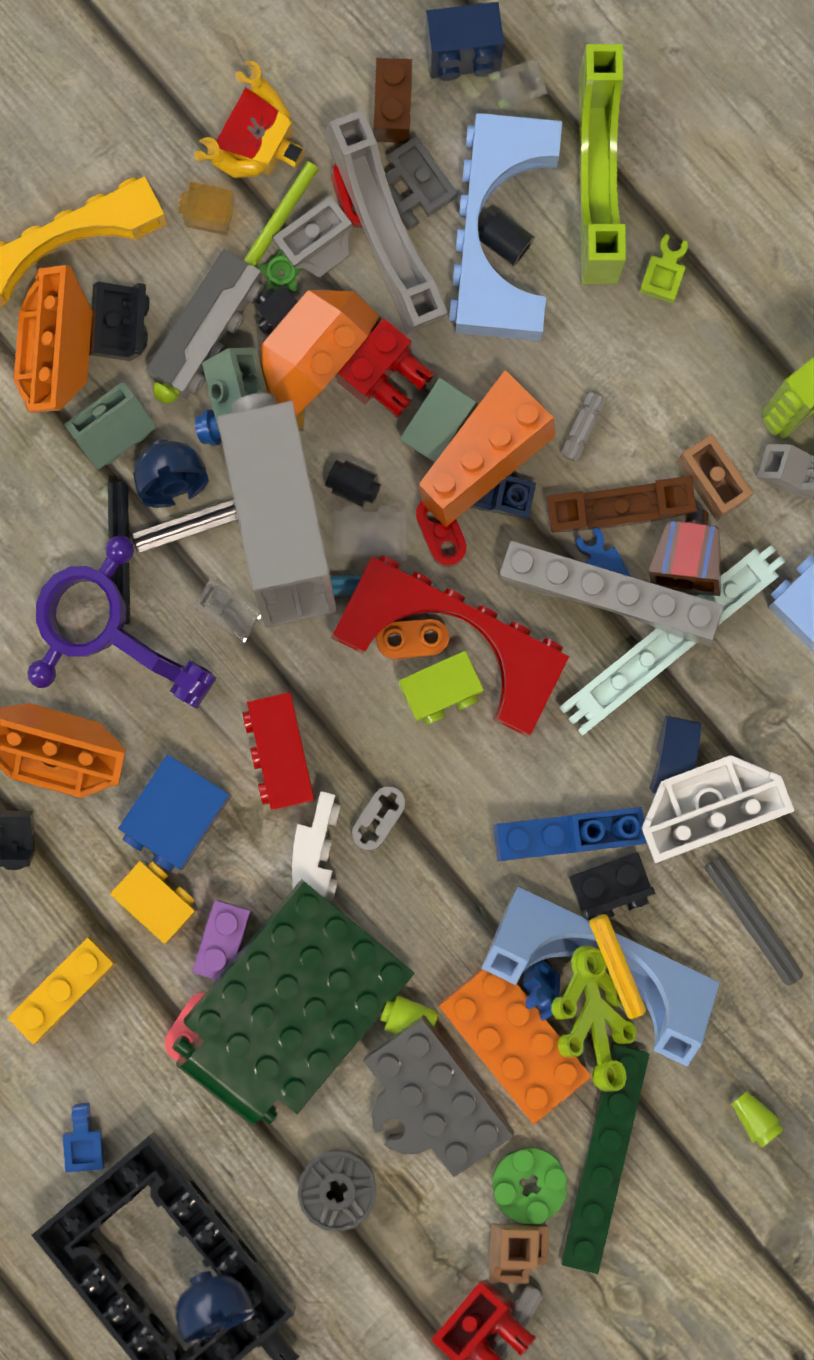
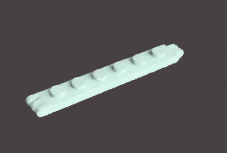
M772 545L761 554L755 548L721 576L720 596L698 594L696 596L723 605L718 625L779 577L775 570L785 560L780 556L770 565L765 560L776 551ZM656 628L559 708L565 713L571 710L574 705L578 707L579 711L572 715L569 721L575 724L583 716L587 718L588 722L578 729V732L583 736L697 642L674 636Z

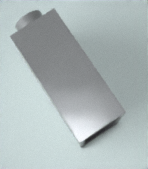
M257 393L239 398L232 403V414L217 416L252 589L265 628L335 614L337 610L293 402L277 404L276 396L269 393Z

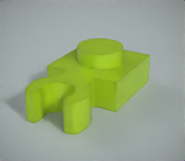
M666 234L659 245V253L662 258L651 256L639 293L673 304L686 268L676 264V262L684 257L688 248V242L683 240L680 250L671 251L667 246L670 235Z

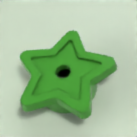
M280 249L277 251L275 258L269 263L258 266L261 273L268 278L267 291L272 288L276 291L282 285L293 293L298 291L296 277L303 269H294ZM283 270L285 275L279 276V271Z

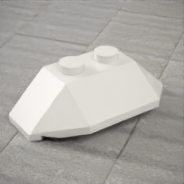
M730 755L661 781L641 829L653 861L658 863L794 812L795 810L780 775Z

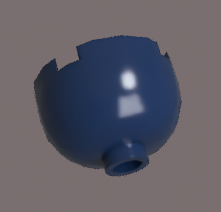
M165 439L153 442L140 455L135 463L133 472L139 498L142 499L145 506L153 508L174 506L176 503L172 498L188 493V500L202 492L209 482L204 462L193 448L186 443Z
M211 1271L199 1273L189 1279L191 1286L181 1293L176 1303L175 1311L177 1327L185 1343L198 1342L215 1336L214 1331L226 1326L227 1330L243 1323L255 1313L247 1290L238 1280L227 1275L213 1276Z

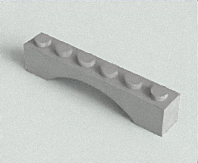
M361 109L330 121L324 136L406 333L408 334L439 322L448 312L433 277L417 254L402 223L385 176L376 139L364 110Z
M510 541L499 574L503 584L536 594L558 597L604 609L643 622L674 636L712 647L723 611L722 604L514 541Z

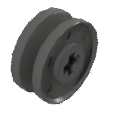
M333 1149L318 1154L308 1162L299 1178L297 1195L301 1210L311 1223L323 1230L341 1232L355 1228L368 1217L375 1204L377 1186L373 1171L363 1158L351 1151ZM337 1180L339 1185L345 1183L347 1186L343 1192V1199L337 1200L336 1195L333 1197L328 1195L327 1192L331 1190L332 1181Z

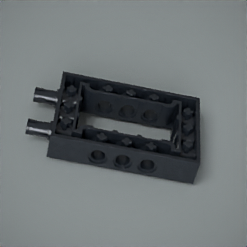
M155 1132L150 1134L31 1235L131 1360H241L254 1348L260 1346L272 1360H298L300 1357L278 1332L280 1326L295 1314V1304ZM148 1185L151 1188L150 1195L158 1208L162 1206L180 1228L178 1231L182 1238L186 1236L202 1255V1263L206 1268L210 1265L217 1275H227L238 1280L247 1290L253 1303L255 1313L249 1319L227 1330L226 1326L214 1331L215 1336L195 1342L186 1351L91 1234L125 1204L127 1205Z

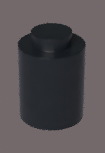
M501 211L495 216L489 213L478 228V231L482 233L479 241L513 266L519 263L535 240V236Z

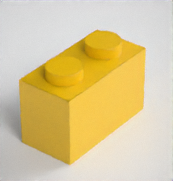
M139 861L110 895L162 943L169 944L197 913L198 910L192 906L196 899L181 886L176 890L165 881L169 875L154 861L149 865L144 861Z

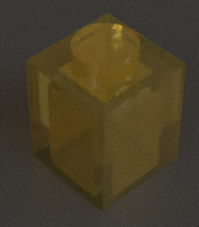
M190 182L188 193L182 192L178 208V213L183 214L185 227L227 236L235 205L233 191Z

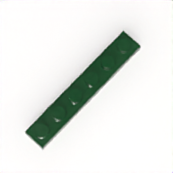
M612 1044L610 1051L612 1061L616 1060L622 1063L626 1070V1083L619 1091L605 1092L601 1090L561 1259L562 1266L594 1274L599 1273L650 1055L648 1052Z

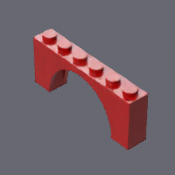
M380 555L379 559L372 556L331 639L364 654L370 643L384 628L406 616L419 613H440L458 618L472 626L483 636L497 660L501 677V695L493 721L525 737L530 736L568 661L569 656L562 653L563 646L547 638H543V641L540 642L530 637L531 630L511 621L510 625H507L497 620L498 614L485 606L478 605L477 609L465 604V597L448 588L442 592L432 587L433 581L420 573L413 572L410 576L398 570L400 564L389 557Z

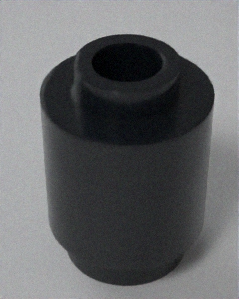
M336 460L326 479L325 487L332 489V494L360 507H364L366 502L374 503L382 484L376 482L378 474L346 460L343 463Z

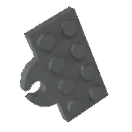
M422 1015L365 1055L364 1063L384 1087L378 1095L372 1111V1124L375 1134L382 1131L384 1123L389 1119H397L405 1127L402 1133L391 1134L386 1139L384 1145L389 1149L402 1154H419L432 1149L452 1176L455 1177L514 1136L512 1127L425 1015Z

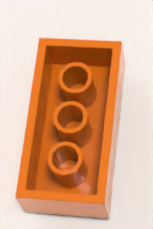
M480 969L441 1001L438 1006L534 1125L592 1076L576 1057H564L560 1054L558 1049L559 1035L546 1019L544 1021L540 1019V1012L536 1007L530 1010L526 1007L525 1000L527 996L517 983L514 985Z

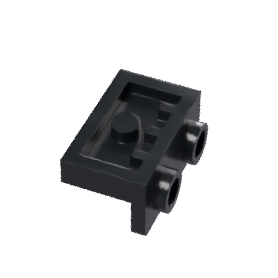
M639 852L568 877L582 917L585 919L603 914L611 918L615 916L614 908L627 905L628 910H633L649 904L648 896L656 894L654 888L649 883Z

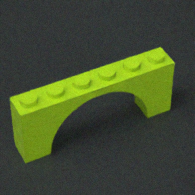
M586 44L579 74L581 285L618 284L626 262V226L620 222L617 194V137L620 97L623 84V44Z

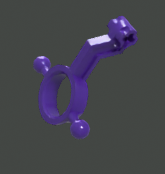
M115 536L107 542L105 547L107 557L99 570L88 566L68 567L54 574L42 587L36 602V623L41 637L50 648L43 659L34 661L28 668V680L33 686L46 688L55 681V666L63 654L69 657H89L109 648L113 644L152 672L173 681L174 685L170 692L175 697L197 709L217 677L194 661L189 660L184 667L154 651L123 629L126 622V604L121 591L112 580V575L119 564L127 563L133 557L134 546L127 537ZM80 582H94L106 593L110 604V617L105 629L96 639L85 644H74L69 642L60 632L56 621L57 606L61 596L69 587Z

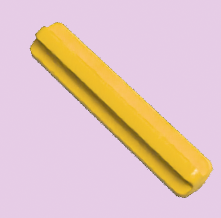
M603 914L592 918L589 922L591 930L627 1017L635 1019L644 1015L646 1008L609 917Z

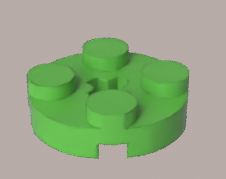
M537 1147L520 1148L506 1154L497 1164L492 1178L494 1197L500 1209L509 1218L524 1224H541L554 1216L562 1207L567 1194V1177L559 1161L548 1151ZM532 1175L538 1178L536 1184L540 1187L538 1192H530L529 1195L523 1194L524 1187L519 1184L522 1178L529 1179Z

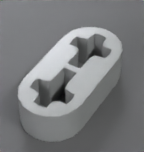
M383 787L379 789L355 823L352 830V838L359 848L366 851L377 849L384 842L403 813L405 798L397 788ZM391 793L397 796L395 803L399 806L396 811L388 810L382 819L377 815L382 808V803L378 801L382 795L388 797ZM374 819L378 820L380 824L375 830V834L379 836L376 842L369 840L367 844L360 841L362 834L358 832L361 826L368 828Z

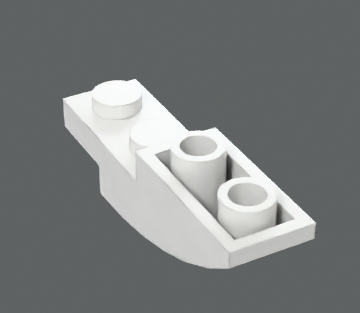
M320 792L312 827L297 824L293 846L292 884L294 888L303 879L328 901L333 902L338 880L332 879L333 871L319 868L320 861H328L332 840L326 839L329 825L336 826L341 804L335 803L336 796L334 794Z

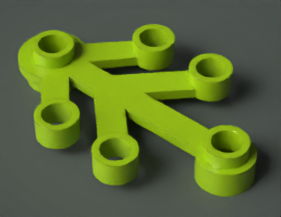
M589 945L580 946L572 955L571 966L574 975L564 996L553 1000L551 1010L554 1017L558 1020L571 1019L576 1015V1003L583 989L586 1001L571 1033L560 1037L558 1049L564 1057L580 1056L584 1049L583 1042L591 1027L597 1059V1066L592 1071V1081L602 1091H619L626 1083V1070L622 1063L616 1060L612 1061L605 1023L612 1029V1037L617 1044L633 1043L637 1036V1030L632 1022L625 1021L611 1008L623 1007L620 998H617V990L611 976L605 971L606 964L601 951ZM599 986L606 991V1002L600 997Z

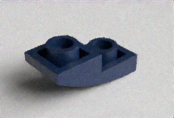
M507 476L473 504L471 508L527 519L530 515L536 483Z
M665 715L656 746L659 756L649 787L652 793L656 794L661 781L695 769L702 724L700 722Z

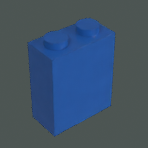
M167 754L118 829L125 833L122 839L124 842L140 852L145 846L156 854L153 861L171 872L174 867L183 870L232 796Z

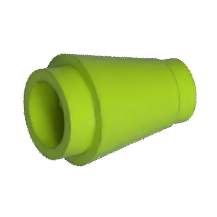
M748 1091L730 1104L734 1108L751 1142L754 1143L756 1141L761 1149L784 1131V1128L779 1123L781 1119Z

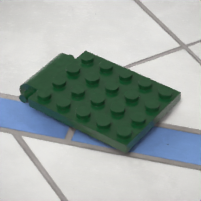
M301 879L183 1019L184 1025L198 1036L192 1043H189L182 1036L174 1042L172 1049L181 1055L176 1062V1067L250 1125L257 1123L260 1119L268 1125L271 1124L278 1114L271 1108L277 1099L298 1114L382 1014L387 1001L392 1002L415 973L307 882Z

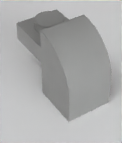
M767 444L756 478L779 490L814 499V455H810L792 444Z

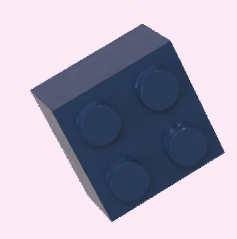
M499 2L426 10L425 41L430 79L439 78L441 81H452L459 78L460 75L466 74L485 77L501 70L504 39Z

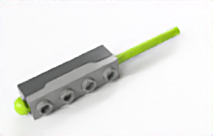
M309 161L306 163L243 260L225 249L220 253L146 368L149 377L156 381L153 385V395L160 403L171 404L179 396L187 400L191 392L196 394L202 387L206 379L203 374L202 362L225 350V345L222 343L230 332L235 334L240 328L245 317L242 312L249 302L254 304L261 295L264 285L261 284L263 280L261 271L257 269V264L272 243L273 236L279 232L319 171L315 164Z

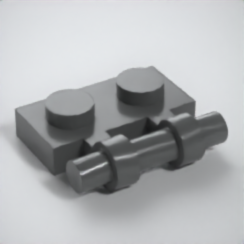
M417 136L387 155V160L393 169L387 172L385 176L402 223L408 231L419 224L418 219L413 214V210L421 206L429 217L458 197V192ZM401 180L412 194L404 200L394 187Z

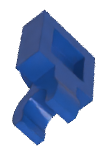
M89 1103L74 1104V1107L71 1108L73 1132H66L62 1135L65 1173L103 1169L105 1165L102 1129L90 1130L91 1113Z

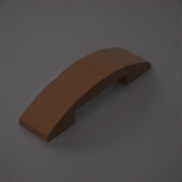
M692 475L656 480L652 484L588 493L577 491L547 496L552 533L634 525L697 512Z

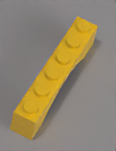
M146 177L127 179L118 186L117 190L107 195L103 193L97 194L88 199L85 206L75 211L72 209L62 211L53 218L54 221L42 227L40 225L32 226L23 231L20 238L10 243L7 241L0 242V307L8 303L15 287L25 273L42 257L60 246L76 240L97 236L137 240L168 225L164 212Z

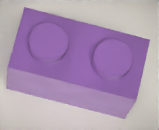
M214 900L192 973L215 980L218 979L241 951L253 911Z

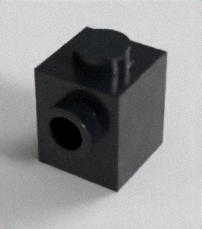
M284 285L276 291L273 288L268 290L257 302L259 306L256 307V313L259 320L256 324L266 337L270 335L298 302Z

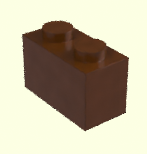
M376 58L374 137L376 142L407 143L410 141L412 59Z

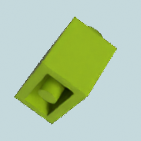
M466 650L398 681V685L416 724L424 721L426 726L446 718L444 711L452 707L458 706L459 711L479 703L477 696L483 694L484 691Z

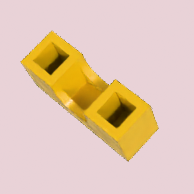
M87 937L7 1019L33 1045L41 1042L66 1017V1013L119 962L94 937Z

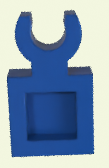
M599 528L592 530L593 536L596 539V544L593 546L585 545L581 536L576 538L577 549L590 558V560L585 562L586 564L631 577L616 548L604 550V535Z
M541 960L524 971L523 986L530 994L525 1000L526 1007L530 1010L537 1005L540 1010V1019L544 1021L553 1015L551 1010L552 1002L555 998L560 997V974L544 960Z

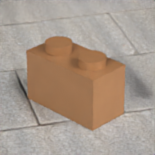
M713 434L683 452L677 460V464L686 476L692 475L694 489L716 521L746 503L753 495Z

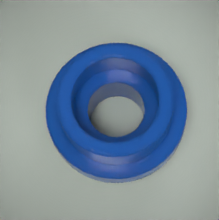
M211 409L206 410L201 416H197L195 419V430L199 441L204 445H220L222 438L218 431L214 411Z

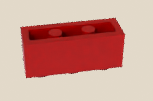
M288 692L248 701L249 711L242 712L246 732H254L256 747L250 748L254 768H261L264 782L258 784L262 805L269 804L270 810L273 812L315 802L291 693Z

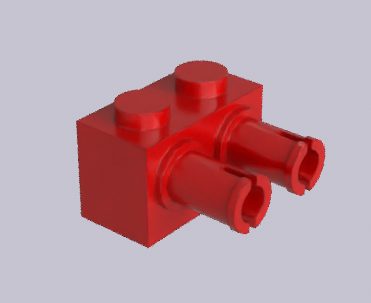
M383 318L339 370L337 382L364 405L374 398L389 410L394 417L398 418L402 415V410H406L412 400L404 396L387 381L392 373L398 371L414 384L419 391L426 387L425 383H429L435 373L411 355L412 341Z
M486 1279L480 1281L431 1341L451 1360H503L487 1345V1338L491 1333L493 1335L497 1333L520 1356L527 1351L528 1346L532 1345L537 1337L532 1335L511 1316L513 1313L511 1309L515 1304Z

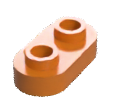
M435 619L393 622L377 635V648L384 657L391 660L435 657L446 650L449 643V632L442 622ZM428 631H434L438 635V640L433 644L427 643L424 639V635ZM392 634H398L402 642L399 646L393 647L388 643V637Z

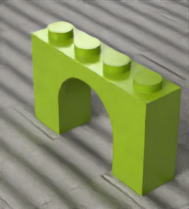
M814 357L783 382L761 412L764 416L762 420L766 428L775 436L779 434L783 440L814 416Z

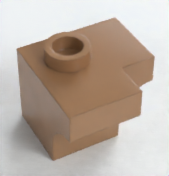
M491 1223L489 1281L492 1283L529 1284L531 1269H537V1265H548L549 1226L545 1224Z

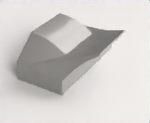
M329 196L273 236V242L294 269H305L317 277H321L350 256L349 233L352 229V223L332 196Z

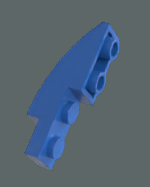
M642 807L494 824L497 862L647 844L641 829L644 823Z

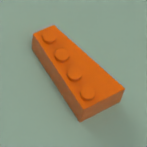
M504 370L419 483L421 501L424 506L447 527L555 438L554 417Z

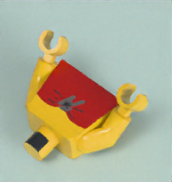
M245 61V65L251 70L250 78H246L245 74L241 71H236L235 75L240 83L251 84V90L245 87L217 140L211 137L198 140L207 147L208 153L196 151L194 152V157L200 162L211 160L213 166L233 178L258 177L262 173L270 175L279 160L297 168L303 158L305 148L290 141L294 132L291 114L279 93L264 77H261L260 66L254 61Z

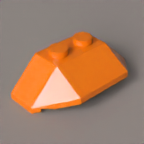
M68 265L38 269L35 275L36 281L29 289L19 310L14 384L21 398L26 403L27 411L31 413L60 411L87 383L92 310L72 268Z
M306 291L261 344V368L267 392L276 396L277 404L292 401L295 416H297L323 391L365 341L380 315L354 291Z
M32 703L0 707V769L10 779L79 798L119 784L126 749L100 722Z

